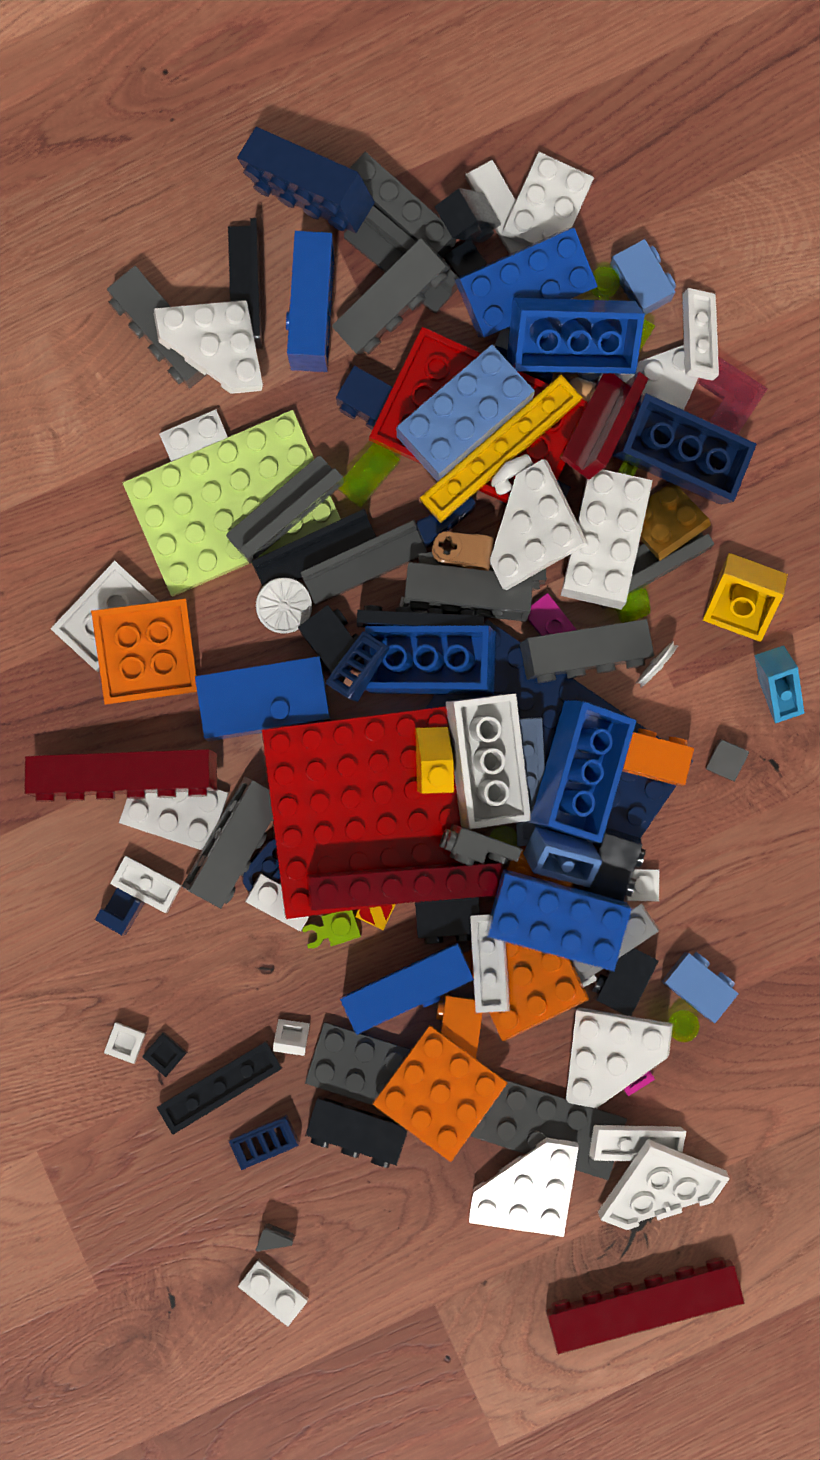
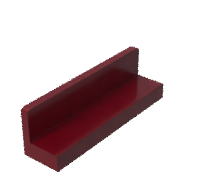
M639 371L625 383L614 373H602L560 458L588 480L607 466L649 378Z

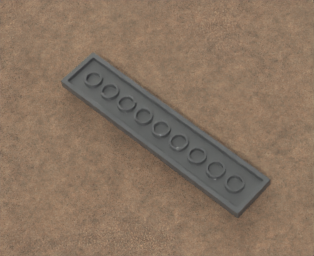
M324 1022L305 1084L373 1105L374 1100L411 1049L362 1033L356 1035L355 1031ZM504 1079L508 1084L470 1135V1137L524 1154L536 1148V1144L545 1138L578 1142L575 1170L609 1180L614 1161H594L589 1156L594 1125L625 1126L627 1118L597 1108L568 1103L566 1098Z

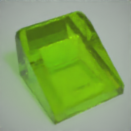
M641 588L628 594L622 610L615 608L621 623L632 622L650 614L651 609L646 589Z

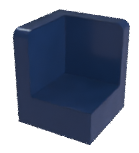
M117 888L106 907L100 909L94 920L121 936L127 935L145 902Z

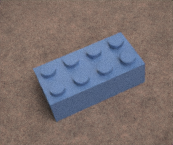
M491 345L397 426V438L438 482L533 400L535 390L501 353Z

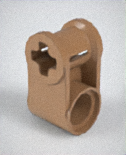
M442 532L435 538L432 546V555L441 564L489 571L494 538L480 534ZM444 541L450 542V547L453 548L449 555L443 554V548L438 547L443 546Z

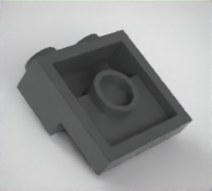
M454 824L451 825L450 830H444L439 845L445 850L451 851L449 857L473 866L474 860L483 863L485 857L507 864L509 859L518 862L522 849Z

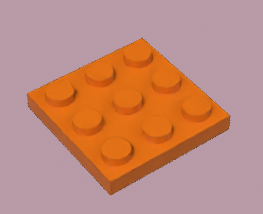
M186 598L91 610L105 705L197 692L195 681L196 669Z
M506 942L510 1011L489 1012L502 1041H506L590 1000L570 959ZM471 949L462 955L474 979Z
M429 1025L374 1100L373 1105L451 1162L508 1083Z

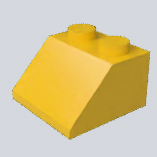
M728 553L714 586L703 621L761 642L784 595L788 574Z

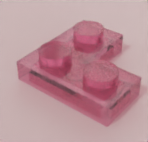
M718 357L719 375L713 381L700 378L698 384L723 400L709 422L738 435L768 388Z

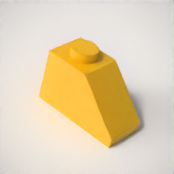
M448 727L415 728L417 792H454L453 755Z

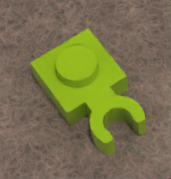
M353 910L322 916L324 926L319 927L318 925L310 924L302 928L303 932L313 930L317 933V940L307 944L308 948L320 946L323 940L327 938L332 947L361 937Z

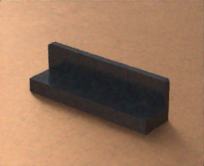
M250 218V226H228L230 302L247 300L256 349H263L260 234L257 218Z
M362 509L251 561L262 586L273 579L281 577L299 581L303 579L302 571L374 539L376 535L368 520L365 509Z

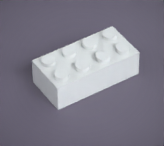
M604 469L590 480L586 478L577 523L588 545L569 555L560 596L622 610L627 600L653 480Z

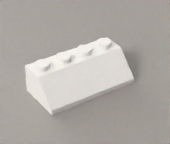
M516 694L446 701L461 827L475 829L530 821L531 814Z

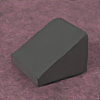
M720 739L715 745L706 770L735 782L748 757L749 751Z
M268 1223L263 1229L255 1251L292 1246L295 1235Z

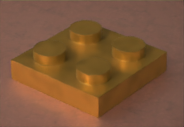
M669 483L649 497L640 540L661 561L711 526L710 520L676 484Z

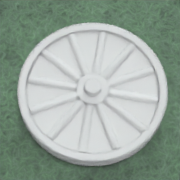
M281 577L269 581L261 588L256 599V611L260 621L266 628L276 633L287 634L299 630L298 626L309 619L312 611V601L309 592L300 582L292 578Z
M674 641L667 645L650 662L651 664L641 674L636 684L640 683V687H643L664 667L663 665L678 648V645H674Z

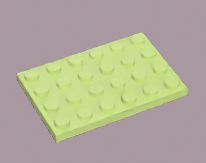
M293 410L123 482L172 597L249 564L228 540L226 534L314 460ZM331 496L259 557L341 520Z

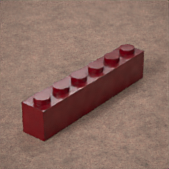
M209 749L25 756L24 794L35 797L36 802H54L55 796H66V801H84L85 795H96V800H115V794H126L127 799H145L146 793H157L158 798H176V792H188L189 797H206L207 791H217V753Z
M486 860L483 863L474 861L473 866L460 862L307 874L309 907L311 910L496 896L503 872L502 863L495 860Z
M717 1257L706 1261V1266L696 1269L693 1266H684L676 1269L674 1275L663 1277L662 1274H655L644 1278V1283L632 1286L631 1282L621 1283L614 1286L613 1291L601 1294L600 1291H592L582 1295V1300L570 1303L569 1299H563L552 1303V1308L546 1309V1314L557 1354L745 1304L734 1264L730 1260H724V1257Z

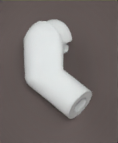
M525 454L504 463L491 482L498 495L501 496L512 490V484L509 482V479L532 466L531 458Z

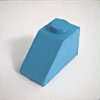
M783 645L754 655L758 680L775 724L805 714L798 666Z

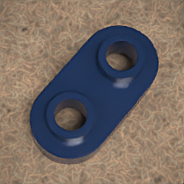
M275 837L269 839L252 858L248 871L244 872L242 876V882L249 892H251L255 883L252 880V875L257 871L262 872L264 876L275 882L280 878L278 858L272 856V851L276 848Z

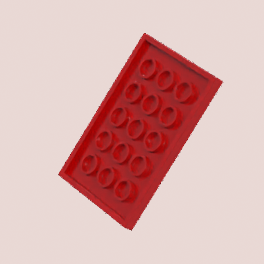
M422 327L369 436V441L421 464L397 438V426L481 353ZM517 371L535 390L533 399L550 385L521 371ZM582 399L517 457L527 454L531 458L533 465L542 459L547 460L558 481L566 464L560 458V455L587 401ZM516 476L509 479L512 486ZM492 479L478 490L505 503H508L511 493L510 491L501 496L498 495L495 487H492Z

